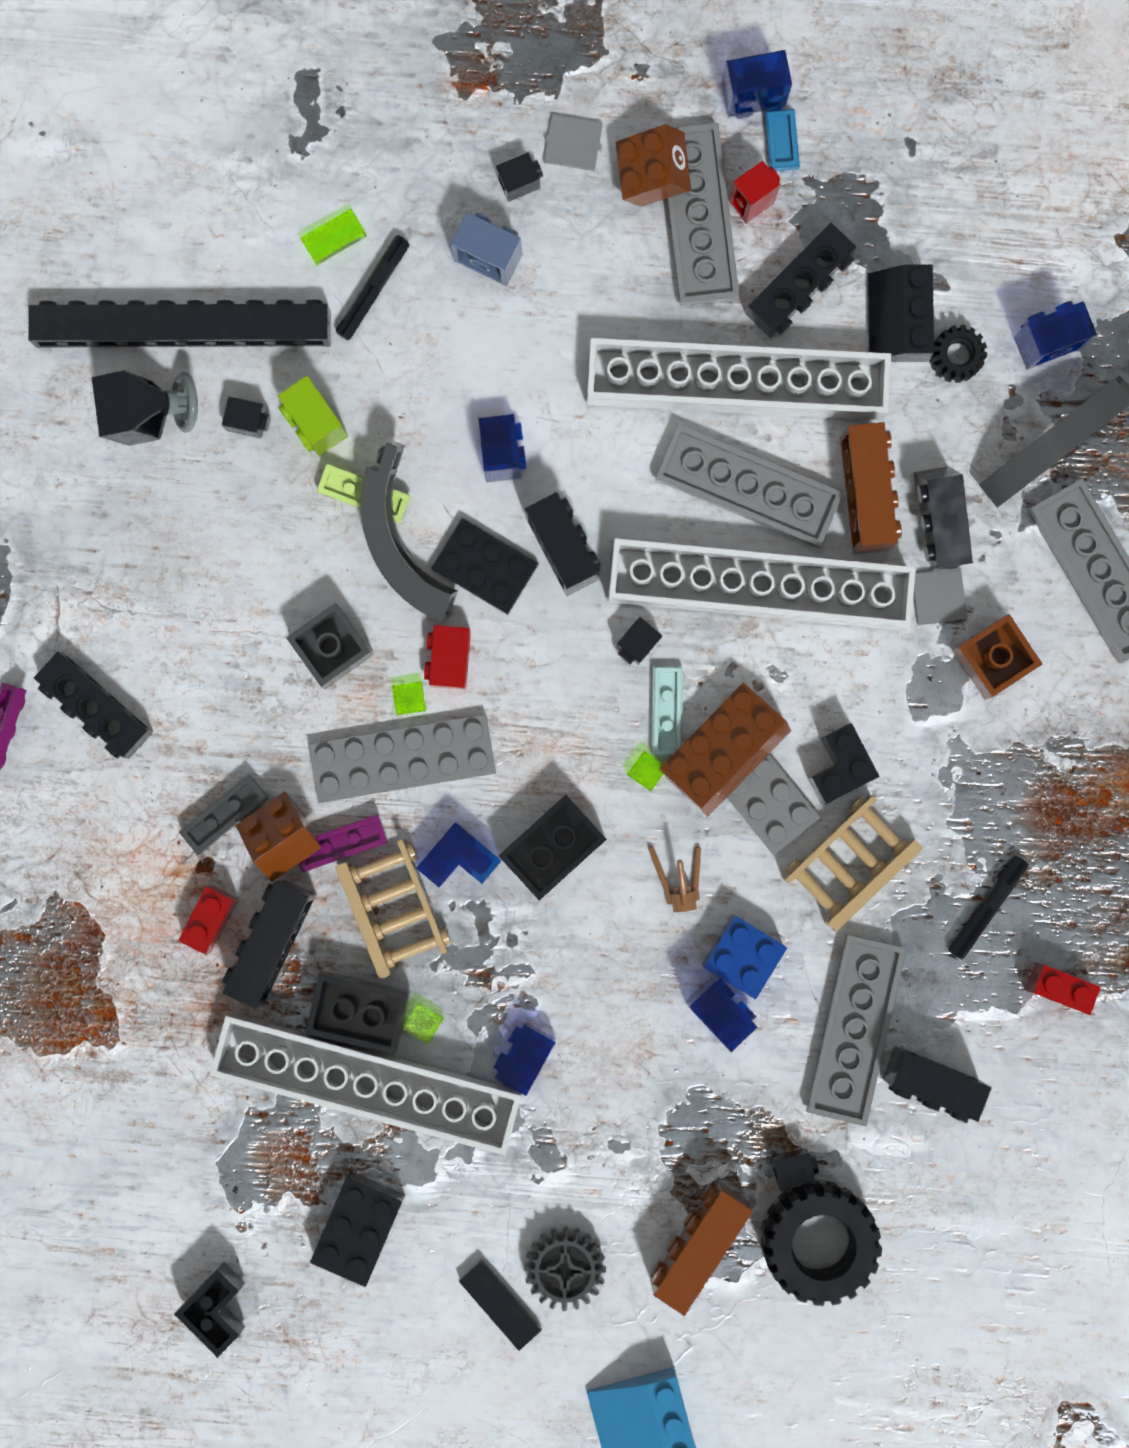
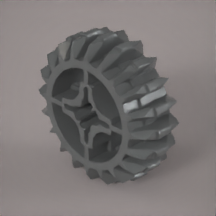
M568 1226L563 1227V1235H558L555 1227L551 1228L552 1238L550 1239L545 1233H541L540 1239L543 1245L536 1241L532 1242L531 1247L537 1253L527 1252L526 1259L533 1263L524 1265V1271L532 1273L525 1278L526 1283H536L531 1288V1294L535 1295L542 1292L539 1302L543 1304L550 1298L551 1309H555L557 1302H561L562 1311H567V1303L572 1302L575 1310L579 1309V1299H582L585 1304H589L590 1298L587 1293L589 1292L594 1296L599 1294V1290L594 1284L603 1285L604 1278L598 1274L606 1272V1266L598 1264L605 1260L604 1254H594L600 1248L599 1243L595 1242L588 1246L591 1235L587 1233L580 1239L579 1228L574 1230L573 1235H568ZM561 1246L558 1258L548 1260L547 1263H541L547 1252ZM570 1246L582 1251L590 1264H583V1261L575 1260L570 1254ZM564 1255H567V1263L570 1268L569 1273L566 1274V1282L563 1281L561 1268H557L558 1266L561 1267V1263H564ZM541 1273H547V1276L558 1279L560 1290L549 1286L544 1281ZM583 1274H589L581 1286L569 1291L570 1283L574 1278L583 1277Z

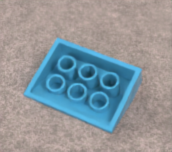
M675 1367L587 1390L601 1448H696Z

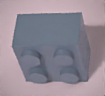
M466 212L451 242L454 261L507 286L522 257L521 237L518 236V232L508 226L500 228L492 224L491 219L481 213L473 215Z

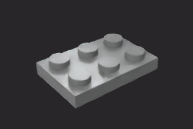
M770 754L727 797L774 856L821 818Z

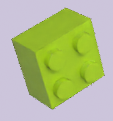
M305 376L277 395L282 402L278 409L292 428L296 425L299 427L295 433L308 452L315 450L317 455L321 456L348 437L341 423L308 376Z

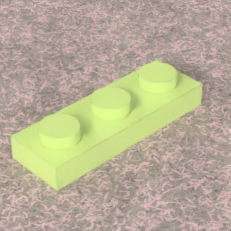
M326 464L316 492L361 509V491L364 477L334 465ZM393 488L394 521L402 523L412 495Z

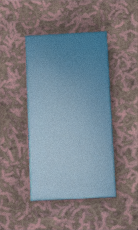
M795 109L765 111L769 167L772 166L776 172L799 170Z

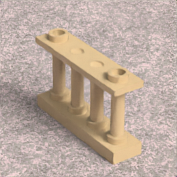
M860 796L849 807L852 812L801 861L796 858L784 869L787 874L782 879L790 884L796 878L827 910L826 915L828 918L824 923L835 932L923 849L915 839H909L907 842L904 839L900 840L869 808L877 800L874 796H868L866 799ZM860 816L892 848L891 852L894 855L887 862L879 861L848 829ZM838 837L871 869L869 873L872 876L864 884L861 881L857 882L826 849ZM817 857L849 890L848 894L850 897L843 904L840 902L836 903L805 871Z
M405 839L397 841L400 851L360 867L356 865L351 867L350 862L335 866L379 980L393 974L392 967L395 966L396 962L436 946L439 947L442 955L449 951L447 945L452 944L447 929L445 927L440 928L415 866L414 861L418 860L415 848L412 843L407 844ZM405 862L411 879L369 896L367 893L362 895L358 884L362 882V878ZM413 890L417 891L422 907L380 924L378 921L373 923L369 911H372L374 906ZM422 919H428L433 935L391 952L389 949L384 950L380 939H383L385 934Z

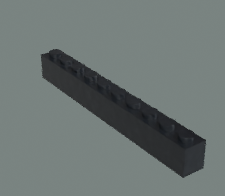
M316 299L306 300L305 304H294L291 300H277L276 304H264L261 300H248L246 304H235L231 300H218L216 304H205L204 301L189 300L187 304H175L174 301L160 300L157 301V304H146L144 301L131 300L127 302V305H116V302L108 300L98 301V305H86V302L69 301L68 305H57L53 301H39L38 305H29L28 341L36 348L331 346V310L328 304H323V301Z

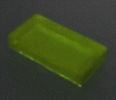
M350 208L300 239L317 266L367 237Z

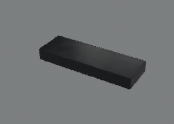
M482 1259L459 1279V1283L518 1351L542 1331L540 1325Z

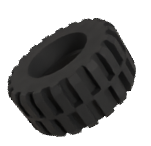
M815 1180L816 1184L793 1188L794 1190L788 1194L784 1191L778 1196L779 1202L776 1205L771 1204L767 1211L769 1216L767 1220H763L761 1228L763 1231L761 1247L764 1252V1259L773 1278L787 1294L792 1293L797 1300L803 1303L810 1300L814 1306H824L825 1301H830L833 1306L842 1304L840 1298L848 1296L850 1300L857 1296L855 1290L860 1286L865 1289L871 1283L868 1277L871 1273L876 1274L879 1267L876 1260L877 1257L882 1255V1246L879 1244L881 1234L872 1213L852 1191L846 1187H838L833 1182L827 1181L826 1184H821L818 1180ZM820 1215L833 1216L843 1223L848 1232L849 1243L845 1254L837 1263L824 1269L805 1267L797 1260L793 1252L792 1241L797 1229L812 1217Z

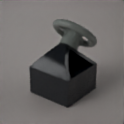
M125 370L92 377L98 431L101 438L127 446L160 440L167 415L174 416L175 423L182 432H190L195 426L198 413L197 391L192 377L186 372L179 373L174 380L172 390L165 391L153 381ZM182 414H185V417H186V419H187L186 423H185V421H184V419H183V415H182Z

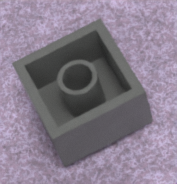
M336 603L286 637L323 689H327L374 655Z

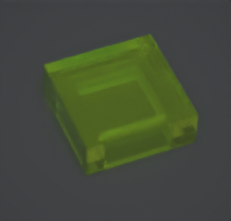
M422 681L392 686L397 716L427 711Z
M643 750L626 775L651 792L663 776L659 769L663 763Z
M418 1002L403 1030L429 1045L444 1017Z

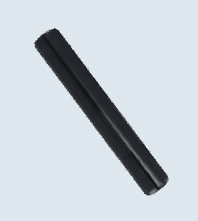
M394 236L337 326L336 333L345 340L352 338L409 248L408 241L402 236Z
M1014 856L950 946L949 952L954 957L960 960L966 957L1029 867V864L1024 859Z

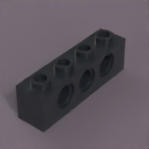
M831 222L747 307L745 314L770 338L776 332L780 335L783 334L793 323L790 318L797 311L802 314L813 303L811 297L818 290L823 293L833 283L834 279L832 276L838 270L844 272L855 260L852 255L857 246ZM826 257L831 265L822 267L817 263L816 258ZM804 277L809 281L810 286L808 288H801L796 284L795 279ZM784 298L789 302L790 307L780 309L776 306L774 300Z
M57 651L34 677L40 684L38 690L49 699L55 697L62 703L60 709L72 719L78 717L84 723L82 729L94 739L99 736L105 741L107 745L104 748L117 759L120 756L130 759L153 733L150 728L65 653ZM73 680L76 686L75 691L67 696L64 693V685L67 681ZM94 699L98 704V710L94 715L89 716L86 712V705L90 700ZM117 719L120 723V730L116 735L112 736L108 731V725L112 720Z

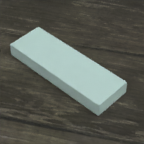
M653 666L652 756H672L682 746L683 666Z

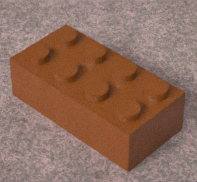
M885 422L850 425L841 435L840 444L852 553L854 555L889 551L898 543V538L902 536L901 522L895 519L894 508H898V494L896 490H892L891 479L895 478V466L893 460H889L888 449H891L892 446L890 430H885Z
M743 682L659 769L668 781L708 817L791 732V729L781 715Z
M716 1180L713 1186L708 1184L700 1197V1200L703 1202L697 1211L692 1209L683 1223L686 1228L680 1237L675 1235L666 1249L669 1254L663 1262L659 1260L650 1273L653 1296L684 1317L753 1212L747 1199L719 1180Z

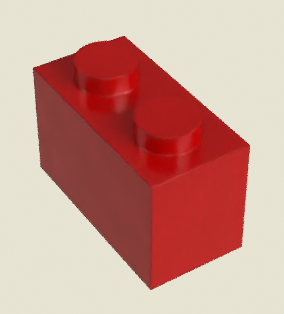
M762 160L733 181L728 201L745 224L775 203L781 185L778 173L772 166L767 167Z
M434 625L433 632H428L427 650H432L431 662H425L424 680H429L430 687L466 690L471 641L470 628Z
M213 885L206 886L178 941L204 955L211 953L239 899Z
M1035 962L1025 991L1091 1016L1101 987Z

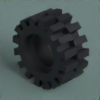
M956 325L948 330L945 329L934 341V354L930 358V361H933L931 366L933 371L937 369L939 372L937 376L940 378L945 376V381L947 382L955 380V383H961L963 380H970L983 367L984 360L987 358V352H985L987 345L986 342H981L983 338L981 334L976 335L974 333L976 329L971 327L967 330L966 325H961L959 328H956ZM952 344H962L968 349L969 359L965 364L957 365L949 360L947 351Z

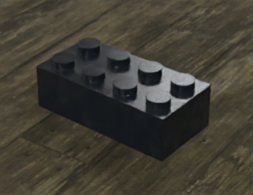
M285 879L275 881L273 884L269 883L261 899L265 901V904L260 912L256 911L249 923L248 928L252 929L251 934L246 940L243 939L236 950L235 956L239 957L233 968H228L222 980V984L226 985L222 992L223 994L255 1009L265 1004L317 894Z

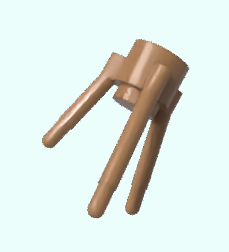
M650 845L648 850L666 894L667 904H672L673 912H686L697 909L696 900H700L698 888L701 847H695L692 890L691 885H686L683 861L679 859L677 861L679 886L673 887L672 893L655 849Z

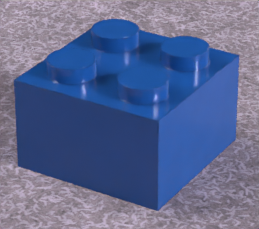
M732 914L703 961L702 966L756 1000L787 950V947Z

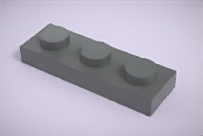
M247 775L180 830L179 834L193 851L200 855L269 797L253 777Z

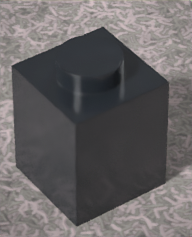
M529 152L496 165V175L508 202L540 189V178L543 177L539 162L537 160L532 162Z
M228 396L222 426L228 432L261 439L263 431H268L271 416L267 413L268 410L264 404Z
M639 617L616 644V647L619 649L617 655L629 665L633 662L639 665L661 640L663 635Z
M806 1148L771 1155L776 1184L780 1191L816 1184L814 1174H819L815 1155L810 1156Z

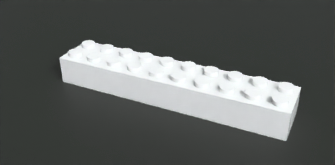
M591 338L587 405L883 421L889 413L891 353Z
M615 538L608 602L905 631L911 627L916 567Z
M230 1013L225 1016L209 1076L506 1156L522 1096L521 1090L351 1044L307 1035L303 1031L236 1013Z

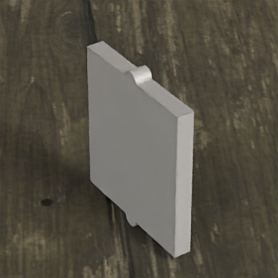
M552 114L549 134L545 136L547 146L544 163L595 171L597 154L602 148L600 137L603 122Z
M934 568L930 572L915 574L914 600L918 626L936 623L943 626L946 622L967 620L961 568L947 570Z

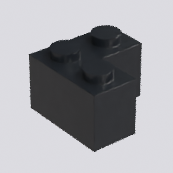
M850 723L820 738L834 765L809 777L808 780L821 805H825L880 776L853 724Z
M224 1261L174 1313L217 1358L239 1337L245 1328V1325L225 1306L240 1291L245 1282Z

